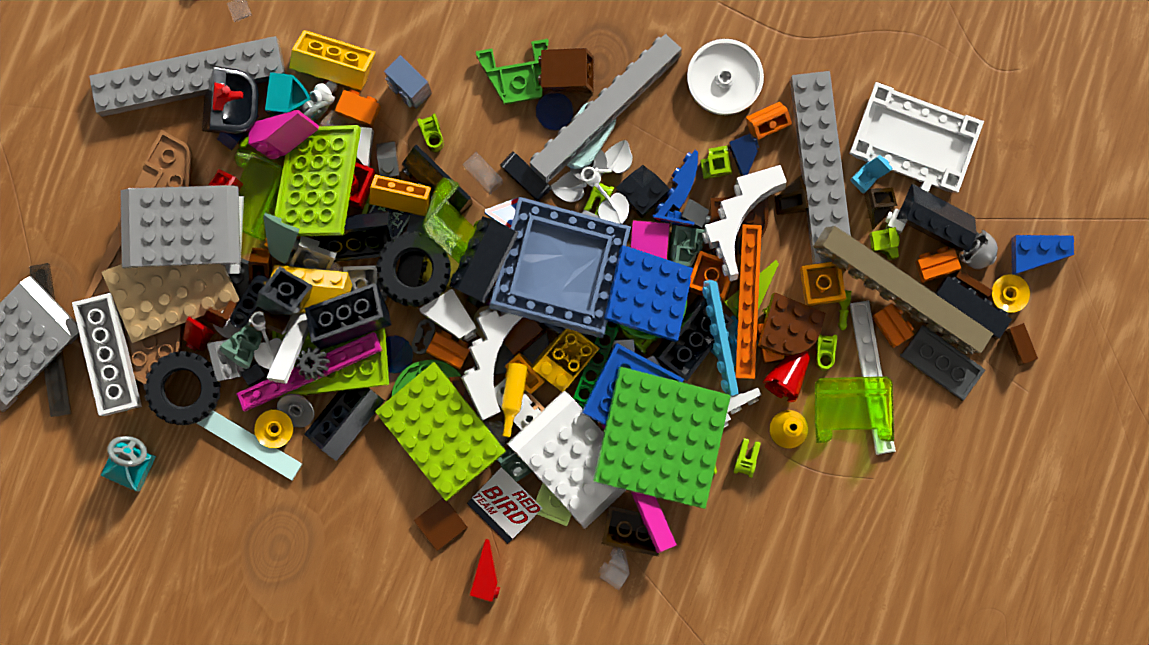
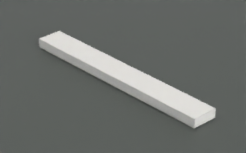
M869 300L850 303L875 453L879 455L896 452Z

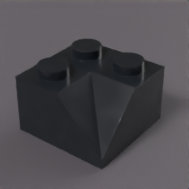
M644 165L632 172L616 187V192L626 197L629 206L641 218L658 204L670 190L655 173Z
M279 266L260 290L256 305L272 315L294 314L299 312L309 300L313 285Z

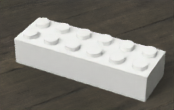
M107 293L72 302L99 416H107L142 407L120 314L112 294Z

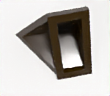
M802 175L795 179L779 195L775 196L777 215L806 212L808 210L807 190Z
M893 187L868 189L864 193L872 231L889 211L897 206Z
M262 309L266 323L265 328L283 335L288 330L293 314L272 315Z

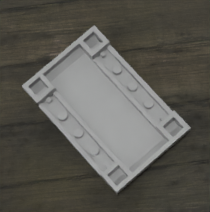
M238 186L134 188L120 190L122 268L241 264Z
M32 276L21 281L0 302V410L2 412H5L18 399L17 396L68 344H72L80 336L77 322Z

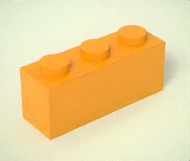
M375 175L370 187L369 204L425 216L430 203L431 187Z

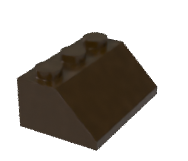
M609 506L601 544L659 557V553L656 551L640 512Z

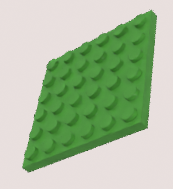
M619 367L593 482L706 509L731 395Z

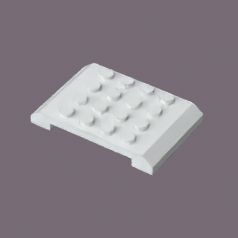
M876 82L849 154L866 162L881 155L888 160L889 165L893 168L891 170L893 172L920 182L926 180L932 183L931 186L948 192L958 193L984 121L968 115L957 114L894 91V88Z
M563 391L507 444L585 529L626 490L593 482L604 433L590 417L581 413L583 409L566 391Z

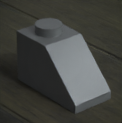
M396 142L376 144L380 176L401 179Z
M689 199L681 219L695 222L691 227L702 229L703 226L708 224L711 216H708V209Z

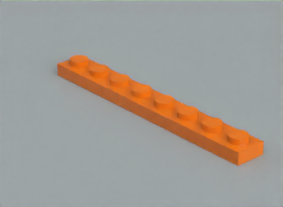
M742 225L735 377L741 379H755L762 225Z

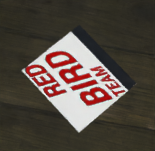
M502 467L467 502L507 544L542 509Z

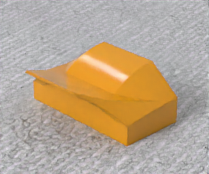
M520 352L505 365V377L507 376L509 363L522 364L528 367L524 390L530 394L545 382V379L533 370L532 363Z

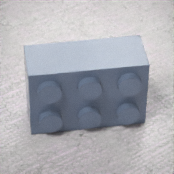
M401 55L384 71L388 87L396 95L400 93L402 101L408 107L413 106L417 109L432 94L428 81Z

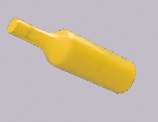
M508 364L502 401V410L505 414L503 437L511 436L513 420L521 410L528 368L526 365Z

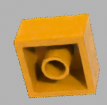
M832 262L806 265L800 268L805 305L814 306L842 302L846 299L842 269L833 265Z

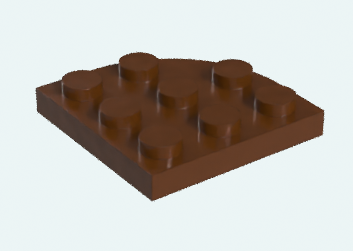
M734 197L710 198L711 223L721 220L718 213L721 201ZM768 197L759 202L742 222L735 239V255L741 254L743 224L762 225L761 238L763 237L768 225ZM712 248V255L714 256L717 255L716 248Z
M774 292L770 298L758 347L783 356H793L802 353L817 341L826 313Z

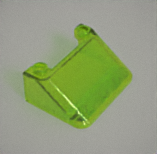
M238 148L235 154V163L244 169L239 180L243 183L239 190V196H244L242 233L265 241L266 231L263 217L265 213L275 215L283 166L252 151Z
M443 177L435 188L423 223V229L459 264L460 258L464 255L468 242L473 237L477 223L480 220L476 221L474 226L471 225L447 201L459 187V184L456 181Z
M884 376L840 377L817 380L815 383L816 443L830 441L833 436V430L877 429L878 437L881 440L894 441L893 383L890 378Z

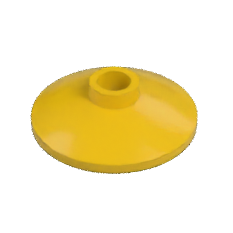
M1008 274L1000 277L993 284L991 296L998 308L1008 313L1020 311L1027 305L1030 298V289L1023 278ZM1007 291L1012 292L1011 298L1006 296Z
M268 410L262 413L255 423L256 438L262 445L268 448L284 446L289 442L293 434V423L290 417L280 410ZM273 426L278 427V431L276 433H273L271 431V428Z

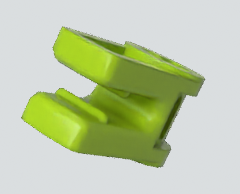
M599 183L601 188L611 197L615 187H608ZM593 186L584 209L590 212L595 200L600 198L601 201L598 207H596L595 215L599 216V206L607 199L596 186Z
M743 438L733 473H743L752 478L761 443H754L751 448L750 459L747 460L745 455L748 450L749 440Z

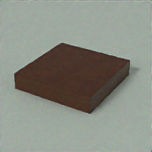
M444 498L414 519V522L436 551L468 528L451 504L445 501Z

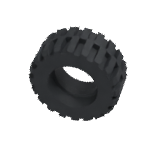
M414 231V233L404 232L403 235H396L392 238L393 240L384 245V249L379 253L376 265L377 277L382 289L393 301L407 307H419L438 298L442 292L444 293L450 281L451 265L445 248L437 239ZM408 252H420L427 256L432 264L431 277L422 286L408 287L402 284L396 276V264L400 257Z
M173 352L161 357L157 363L151 366L152 369L147 373V381L144 384V390H146L145 399L148 401L151 411H154L159 419H163L169 424L191 425L208 417L212 410L216 408L217 401L221 395V382L217 381L213 365L204 357L191 352ZM179 370L192 372L198 377L201 384L199 398L193 404L186 407L172 404L165 394L166 380L171 374Z

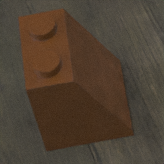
M587 48L541 50V56L538 58L539 67H541L538 83L544 91L594 93V56Z

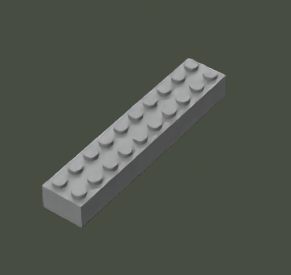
M274 36L90 75L96 113L103 117L205 95L210 85L213 66L244 71L255 80L256 84L268 82L270 72L286 74L279 40Z
M830 71L792 75L790 86L801 174L807 190L809 208L806 214L813 264L833 262L829 257L823 258L816 253L817 249L813 247L825 227L836 226L851 236Z

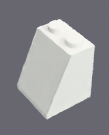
M453 289L419 309L426 318L462 341L466 340L468 342L476 337L475 333L478 330Z

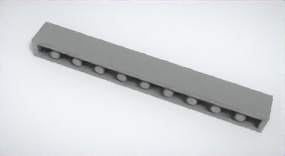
M666 34L661 38L658 37L648 51L644 50L635 63H630L621 76L618 75L614 78L612 85L608 89L604 88L595 101H590L581 114H576L571 120V124L561 128L554 140L550 139L540 153L537 152L531 157V169L544 182L548 183L681 57L682 48Z

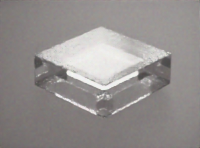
M234 0L227 3L234 22L252 16L247 0Z

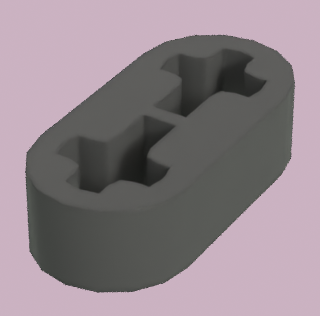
M424 319L418 324L412 341V350L418 355L426 354V350L436 330L435 324L429 319ZM430 323L432 330L427 331L426 336H423L424 329L422 325ZM424 338L423 345L426 348L417 351L416 343H420L421 339Z

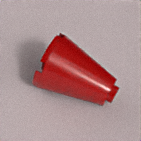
M806 350L797 355L786 356L764 378L765 388L779 398L785 396L788 398V402H795L799 397L810 361L809 352Z

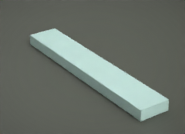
M212 410L208 417L197 423L290 480L295 478L303 465L277 448H268L262 445L254 434Z

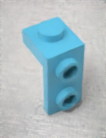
M878 155L864 164L850 181L862 193H865L877 179L890 172L893 168L889 165L887 159Z

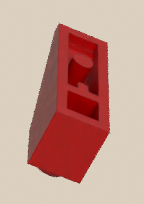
M189 316L186 320L183 339L187 341L186 346L190 349L203 351L215 332Z
M485 539L470 596L492 602L494 598H498L500 587H497L498 579L491 542L489 539Z

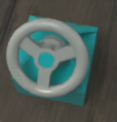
M270 72L265 111L270 117L299 110L314 122L327 111L329 103L322 101L315 105L304 86L296 77L289 74Z
M121 436L113 439L108 445L107 452L109 457L100 476L134 491H141L156 456L148 453L145 445L134 437Z

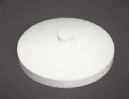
M732 39L714 40L702 46L692 57L687 72L688 88L693 99L703 109L717 115H733L749 108L759 96L764 79L762 64L756 53L744 43Z

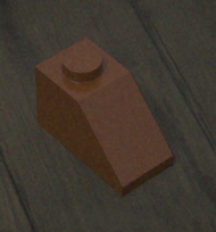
M252 247L248 261L249 284L257 275H263L268 280L270 279L272 255L269 253V249ZM256 283V284H255V286H256L258 289H262V288H263V286H262L261 284H259V283Z

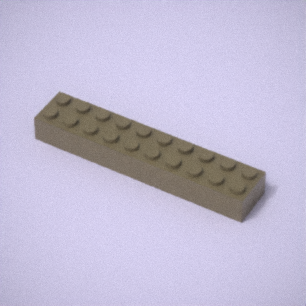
M825 227L813 247L817 249L816 253L823 258L829 257L833 260V265L840 269L845 268L848 270L849 276L856 280L859 278L864 281L863 285L867 288L879 291L880 297L887 301L892 300L896 303L895 307L905 312L907 310L911 313V318L918 322L923 321L927 324L926 328L934 333L939 332L942 334V339L949 343L954 342L957 344V349L965 354L982 353L992 337V332L838 227Z

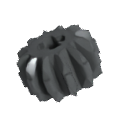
M308 347L307 352L301 351L303 357H297L300 363L296 365V368L301 369L299 374L305 375V379L308 380L311 378L318 380V375L324 377L323 370H329L325 366V364L330 362L329 359H325L327 354L321 352L319 348L313 349L312 347Z

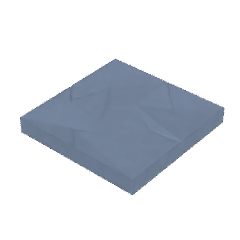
M519 197L511 229L518 231L519 234L499 272L489 308L603 338L608 321L604 318L620 247L627 245L631 227Z

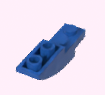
M694 150L692 154L688 152L683 159L685 164L681 169L677 167L671 175L673 177L672 184L676 188L672 187L666 195L668 197L666 202H661L655 209L656 215L666 216L672 207L679 211L685 203L695 179L698 151Z

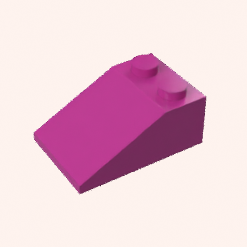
M299 110L256 121L249 130V145L267 158L277 159L288 154L319 129V125Z

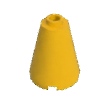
M793 410L779 412L773 417L770 424L772 440L783 448H795L801 445L808 434V425L805 418ZM790 425H793L794 431L790 430Z

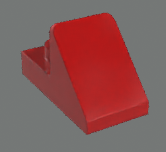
M218 169L209 185L238 186L240 190L243 183L233 175Z

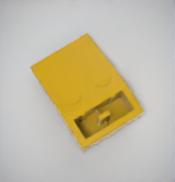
M565 328L533 362V370L563 392L600 348L580 332Z

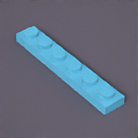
M707 280L703 281L704 287L702 292L705 299H707L708 306H706V312L711 320L710 332L715 340L713 348L718 355L719 362H717V368L722 375L721 387L725 393L733 396L739 394L718 285L716 281Z

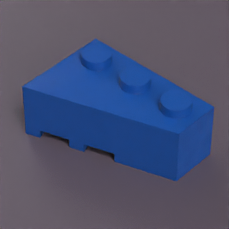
M1015 235L1011 238L1012 274L1016 275L1074 255V236Z

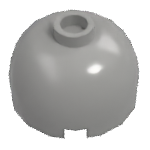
M981 230V234L977 232L969 252H964L963 255L960 253V260L974 269H982L992 265L997 259L998 246L996 240L984 230Z

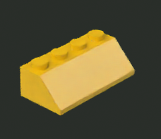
M304 30L292 48L289 68L317 78L343 84L353 89L362 90L368 79L376 52Z
M274 265L271 274L272 276L280 266L313 285L310 298L299 313H305L304 308L351 292L352 288L348 272Z

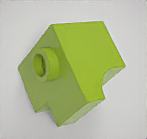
M727 145L710 148L708 158L701 160L704 179L732 174Z
M896 227L873 231L869 234L871 249L874 253L882 252L888 257V260H894L899 257L898 247L900 240Z

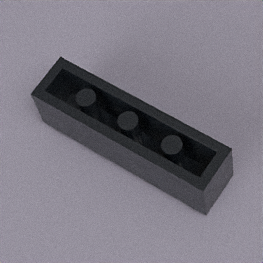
M411 213L407 232L414 233V231H417L421 234L435 235L437 224H434L433 218ZM414 251L401 256L396 276L402 284L408 287H419L424 284V280L421 278L422 273L426 272L428 267L426 256Z
M953 276L951 278H944L935 294L992 332V338L995 340L1000 339L1012 321L1008 317L1009 313L1001 308L998 310L993 307V303L990 300L978 297L976 295L977 292L972 288H965L960 285L961 281Z

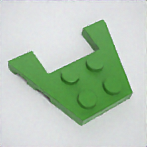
M548 39L531 42L534 61L496 67L493 49L475 52L478 61L504 105L540 99L542 97V88L538 83V76L541 74L538 58L541 56V50L548 49Z

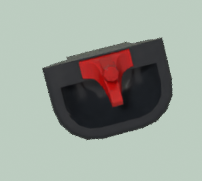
M213 66L210 85L204 96L202 131L218 134L221 132L240 134L252 128L257 118L259 93L255 80L249 74L238 69Z

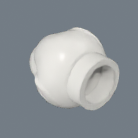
M324 80V84H317L314 91L310 92L311 100L315 105L322 101H327L331 105L335 100L332 93L337 90V84L330 80Z

